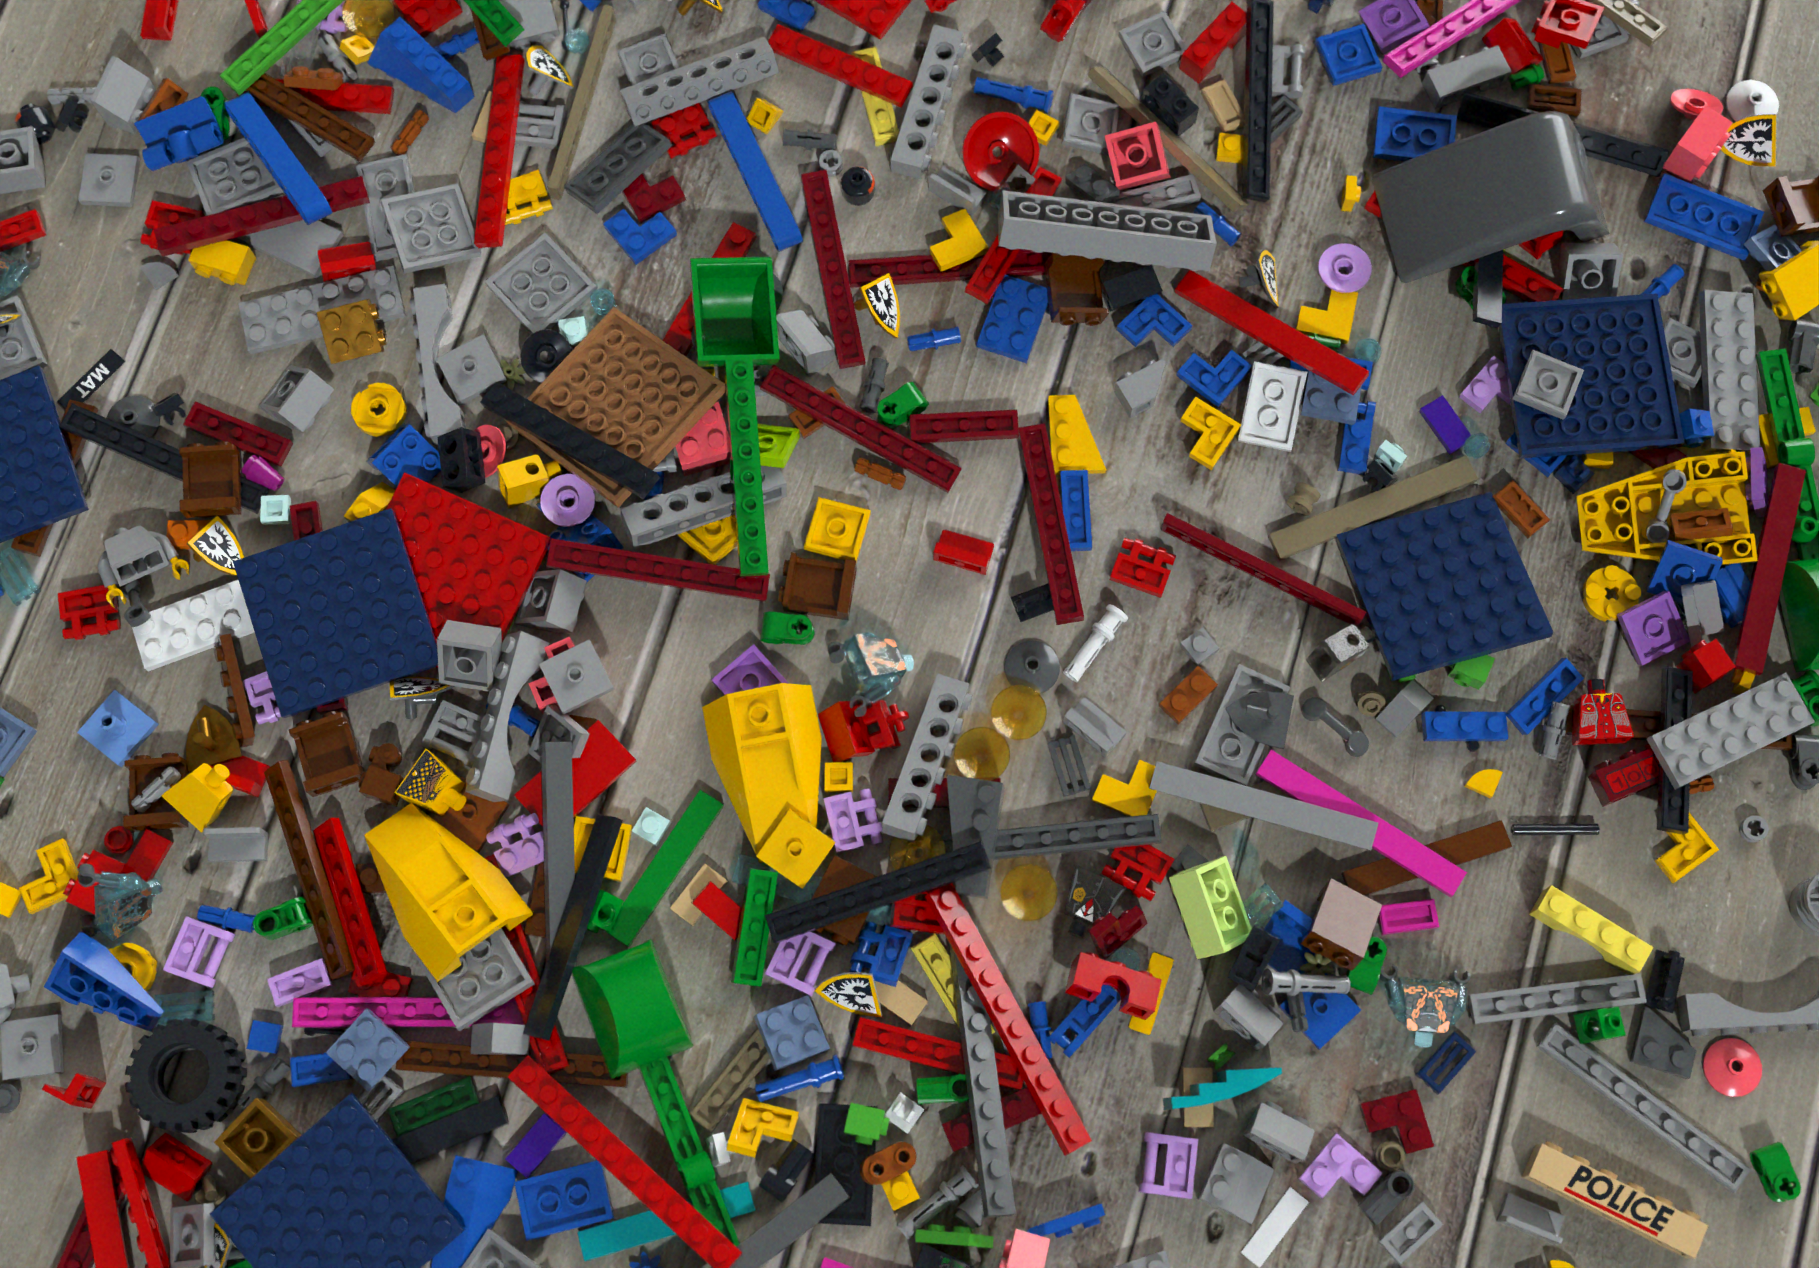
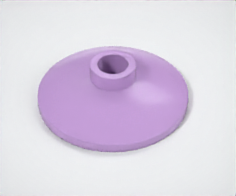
M1347 243L1336 244L1326 249L1318 263V272L1323 283L1330 289L1341 293H1350L1361 289L1368 282L1372 271L1368 255L1361 248ZM1339 270H1345L1348 274H1341Z
M574 474L559 475L550 480L544 487L540 498L541 509L546 518L552 523L563 527L575 526L585 521L592 513L595 505V494L590 486ZM574 500V504L571 507H566V501Z

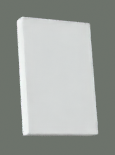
M1254 361L1237 441L1291 452L1307 372Z

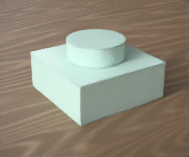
M584 316L558 320L559 333L568 340L571 347H576L588 335Z
M1385 440L1378 448L1374 457L1381 459L1396 473L1403 465L1407 455L1404 454L1403 449L1399 445Z
M261 496L260 522L263 525L290 524V496Z
M646 807L633 827L632 833L657 847L671 822Z

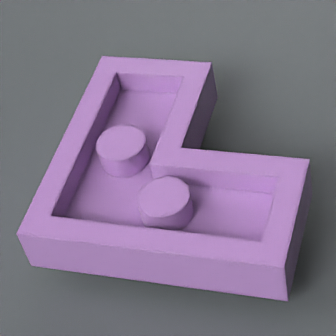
M1495 356L1488 361L1459 396L1460 399L1479 413L1485 409L1496 395L1511 405L1505 365Z
M1336 1133L1298 1179L1320 1198L1327 1194L1340 1177L1360 1195L1364 1196L1382 1175V1172Z

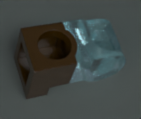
M1013 162L1006 176L990 195L987 203L999 212L1002 191L1026 193L1036 179L1017 163Z

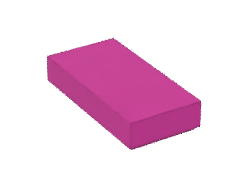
M1434 899L1382 905L1378 916L1381 935L1439 927Z

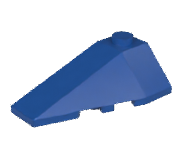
M82 931L62 950L44 985L46 989L71 1004L78 1005L81 1002L93 1006L94 1012L103 1014L104 1011L117 1015L118 1019L122 1022L152 1032V1028L156 1027L164 1012L105 946Z
M455 1155L444 1204L465 1230L433 1257L431 1268H461L485 1232L488 1228L492 1230L497 1218L511 1200L518 1170Z

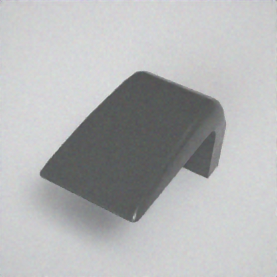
M1558 111L1536 113L1510 121L1376 173L1372 178L1398 276L1402 283L1412 282L1553 232L1571 230L1583 243L1609 234L1581 136L1569 115Z

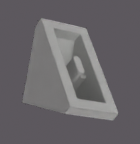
M1412 680L1375 720L1397 738L1434 698Z
M504 1023L473 1024L471 1054L529 1055L530 1036L523 1034L526 1025Z

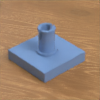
M114 689L77 733L118 766L123 767L125 760L130 759L159 724Z

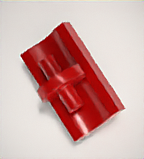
M1056 0L1041 24L1040 30L1047 33L1049 38L1057 42L1063 41L1084 8L1085 1Z
M876 697L872 700L871 705L867 706L866 713L861 716L867 726L876 722L879 724L880 730L869 734L871 746L876 750L886 747L892 749L899 748L901 743L897 732L905 731L903 722L909 719V714L907 711L899 712L897 704L890 705L888 709L886 701Z

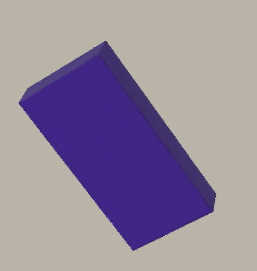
M1443 395L1420 408L1419 413L1449 455L1472 442V435Z
M544 1113L505 1160L526 1178H529L567 1132Z

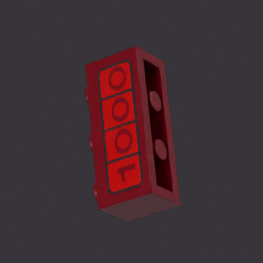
M1650 744L1645 745L1646 750L1640 753H1636L1634 749L1620 755V761L1611 764L1610 760L1594 766L1595 771L1588 776V779L1602 807L1658 785L1659 760Z

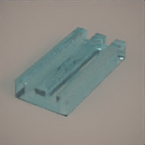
M10 546L0 553V561L4 564L21 593L16 595L1 568L0 583L13 604L18 606L22 604L21 601L23 599L28 600L31 598V594H38L41 591L16 550ZM7 556H11L29 588H25Z
M1266 883L1243 902L1244 908L1248 907L1250 910L1247 914L1248 917L1251 919L1255 916L1258 920L1255 923L1260 926L1284 906L1282 901ZM1265 892L1268 896L1256 906L1253 902ZM1272 901L1275 906L1263 915L1261 910Z
M215 991L154 995V1001L160 1007L163 1001L205 998V1003L162 1006L163 1013L205 1009V1014L161 1017L157 1025L167 1024V1021L173 1019L183 1021L184 1018L199 1021L215 1020V1014H213Z

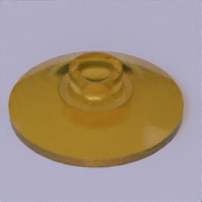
M346 0L342 8V18L346 27L355 35L364 38L379 37L380 33L394 22V9L389 0ZM367 16H371L373 19L365 20L364 18Z
M1022 685L1007 687L995 697L992 703V722L998 732L1009 739H1029L1042 729L1046 721L1047 710L1045 702L1040 694L1030 687ZM1021 711L1024 716L1022 719H1016L1013 713Z
M976 727L966 731L958 739L954 749V760L958 770L965 777L992 781L1001 776L1006 770L1010 760V749L1006 739L998 731L988 727ZM983 752L987 755V759L979 761L976 757L977 754Z
M927 824L923 835H917L915 843L893 836L889 846L890 861L896 870L946 852L945 843L939 832ZM917 848L923 849V855L920 858H916L913 855Z
M1024 864L1015 867L1005 876L1000 894L1005 909L1013 917L1023 921H1036L1048 915L1054 908L1058 891L1054 878L1047 870L1037 865ZM1028 889L1032 890L1034 897L1026 899L1023 896V892Z

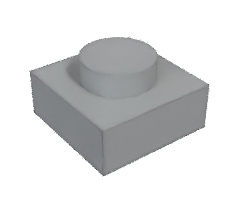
M1203 627L1180 643L1181 648L1196 667L1219 651V647Z

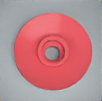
M1680 89L1673 92L1670 97L1671 105L1691 120H1695L1705 106L1719 114L1723 111L1721 101L1704 91Z
M488 424L481 425L473 430L480 433L485 478L497 471V465L502 464L506 451L505 438L502 432L497 427Z
M1725 1038L1716 1041L1707 1049L1703 1058V1072L1707 1082L1714 1090L1725 1096L1740 1097L1749 1094L1757 1087L1762 1076V1064L1757 1052L1748 1043L1736 1038ZM1733 1061L1738 1062L1740 1065L1738 1072L1732 1068Z

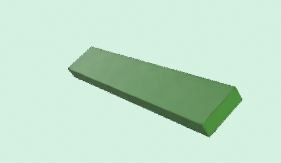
M302 0L219 76L240 96L344 0Z

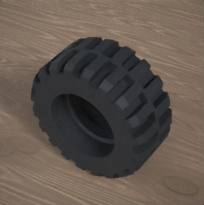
M184 1018L183 1021L173 1019L167 1021L166 1026L159 1024L152 1028L153 1034L151 1036L144 1035L138 1041L142 1046L139 1050L133 1049L129 1056L134 1060L132 1066H126L125 1075L130 1076V1082L125 1083L126 1092L133 1095L129 1099L132 1107L139 1109L138 1115L143 1120L150 1121L152 1126L173 1132L197 1133L199 1129L207 1130L212 1128L215 1121L222 1122L228 1117L226 1111L228 1109L234 1110L238 1105L235 1098L238 1093L243 1094L245 1085H241V1078L247 1077V1068L241 1065V1062L245 1061V1057L242 1051L237 1050L239 1044L236 1040L227 1035L228 1032L222 1028L196 1019ZM194 1048L203 1052L207 1058L209 1079L206 1087L197 1098L188 1103H176L166 1093L164 1073L167 1065L176 1054L185 1049Z

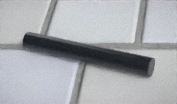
M1512 824L1511 829L1513 836L1599 835L1598 824Z

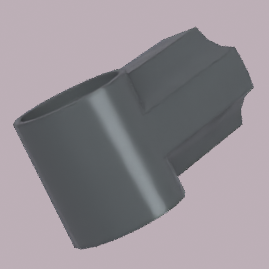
M1798 318L1792 321L1788 332V340L1791 341L1788 357L1790 370L1799 374L1810 373L1813 370L1816 346L1819 344V322Z
M1391 1171L1358 1207L1375 1225H1378L1404 1198L1412 1194L1415 1186L1414 1180L1406 1172ZM1397 1176H1401L1406 1184L1405 1189L1401 1193H1396L1392 1188V1181Z

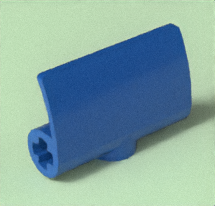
M202 96L134 123L147 146L146 149H143L142 156L145 164L151 171L173 163L186 162L198 157L199 153L219 146L224 142L218 122L206 99Z

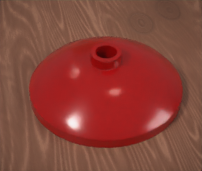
M994 112L984 115L972 124L965 135L962 145L963 164L971 179L982 188L994 192L1011 191L1009 184L1003 178L1008 173V169L1013 162L1017 163L1030 175L1034 173L1039 160L1037 136L1032 127L1023 118L1013 113ZM995 147H998L1000 149V155L998 157H995L993 155V149Z

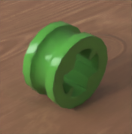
M1227 1043L1223 1044L1207 1059L1208 1062L1215 1064L1214 1069L1216 1071L1236 1054L1234 1051L1228 1050Z

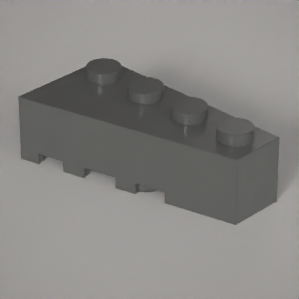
M947 775L953 850L982 841L991 868H993L1005 786L1001 782ZM992 869L956 881L957 893L964 896L988 899Z

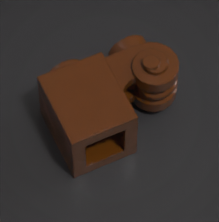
M390 743L382 744L380 747L373 746L369 755V761L372 763L371 766L369 765L367 772H363L358 784L359 792L367 798L397 807L400 796L394 792L404 778L401 775L391 773L390 767H396L402 762V753L395 745Z

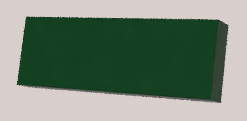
M468 1076L387 1110L396 1136L399 1137L479 1104L480 1100L472 1077Z

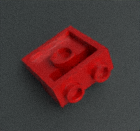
M391 0L409 26L422 38H425L463 13L456 0Z
M1545 0L1540 15L1543 17H1537L1532 29V33L1536 34L1534 41L1558 49L1562 42L1587 49L1602 16L1604 7L1584 0Z

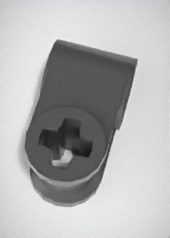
M1792 734L1793 748L1788 751L1792 783L1801 790H1809L1819 783V735Z

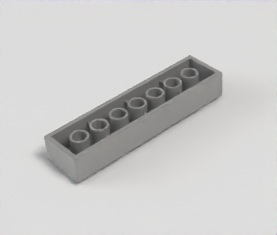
M1002 191L997 217L1000 247L1011 250L1026 249L1036 253H1058L1062 256H1084L1088 259H1110L1114 262H1136L1140 265H1161L1165 268H1186L1191 271L1210 270L1216 248V239L1210 215Z

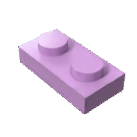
M323 958L267 979L275 1006L277 1007L293 1002V998H304L333 986Z

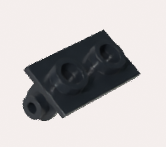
M1048 583L1010 597L1020 622L1053 611Z
M1656 950L1646 993L1647 1003H1644L1645 1006L1669 1013L1674 1012L1685 961L1684 957H1680L1679 952L1669 950L1667 953Z

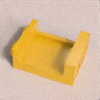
M1807 241L1800 246L1802 250L1800 253L1772 271L1759 273L1761 287L1772 303L1773 313L1780 320H1797L1819 305V241Z

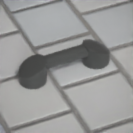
M136 579L123 586L116 585L117 589H120L124 596L129 599L131 607L126 610L124 618L130 626L137 627L148 621L151 615L145 606L142 605L139 597L142 588L141 582Z
M1312 697L1304 702L1301 709L1304 718L1309 721L1321 719L1346 739L1345 749L1351 756L1360 757L1366 753L1369 748V740L1363 732H1353L1326 710L1327 705L1322 699Z

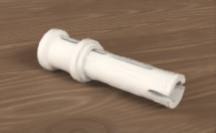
M1107 605L1106 613L1098 623L1093 624L1092 634L1063 671L1072 681H1079L1106 642H1110L1115 638L1114 633L1121 623L1128 620L1127 615L1114 605Z

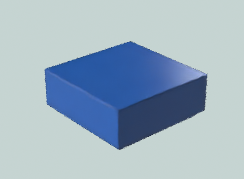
M253 1020L246 1049L277 1054L284 1026Z

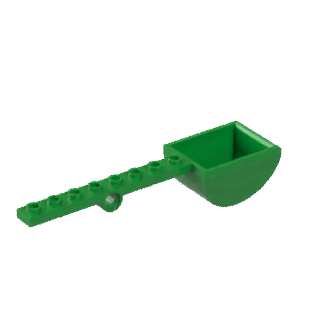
M772 257L690 258L697 365L699 367L724 366L731 450L730 478L734 491L740 576L768 575L753 365H774L780 359Z
M1786 348L1761 351L1756 354V360L1778 463L1806 470L1796 517L1809 516L1819 520V499L1811 467L1815 460V447L1809 437L1805 438ZM1804 523V528L1810 531V526ZM1819 531L1812 541L1806 544L1796 543L1800 560L1786 562L1779 595L1796 672H1805L1811 669L1819 670Z
M652 939L590 964L574 967L571 976L611 1079L639 1069L691 1206L737 1247L740 1245V1242L715 1181L713 1165L707 1152L702 1148L667 1058L692 1048L693 1043Z

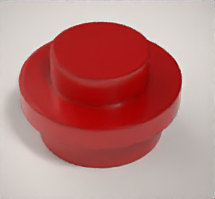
M123 826L111 828L104 838L106 849L114 854L126 853L132 847L134 841L132 832Z

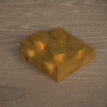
M370 299L316 312L331 364L384 352L383 346L387 345L386 337L383 330H378L376 320L380 319L376 304H371Z

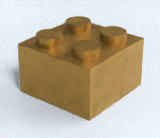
M255 1098L214 1143L251 1179L296 1141L301 1134L269 1102L264 1099Z

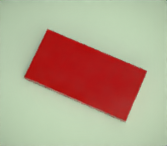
M599 719L586 730L590 734L581 757L572 758L573 818L637 762ZM541 770L514 796L530 814L535 813L538 816L539 823L543 827Z

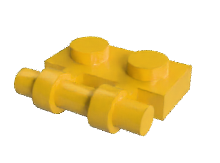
M539 170L510 180L507 210L510 213L506 214L505 225L511 223L516 225L522 223L521 220L534 215L540 217L544 215L543 212L553 209L550 199L539 202V199L548 197ZM528 203L532 204L531 206L517 210L516 208Z

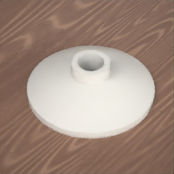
M1745 80L1735 84L1728 92L1726 109L1730 117L1736 122L1748 116L1777 114L1779 102L1775 92L1768 85L1756 80Z

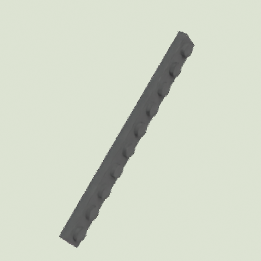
M949 943L984 1218L1012 1216L1016 1214L990 1017Z

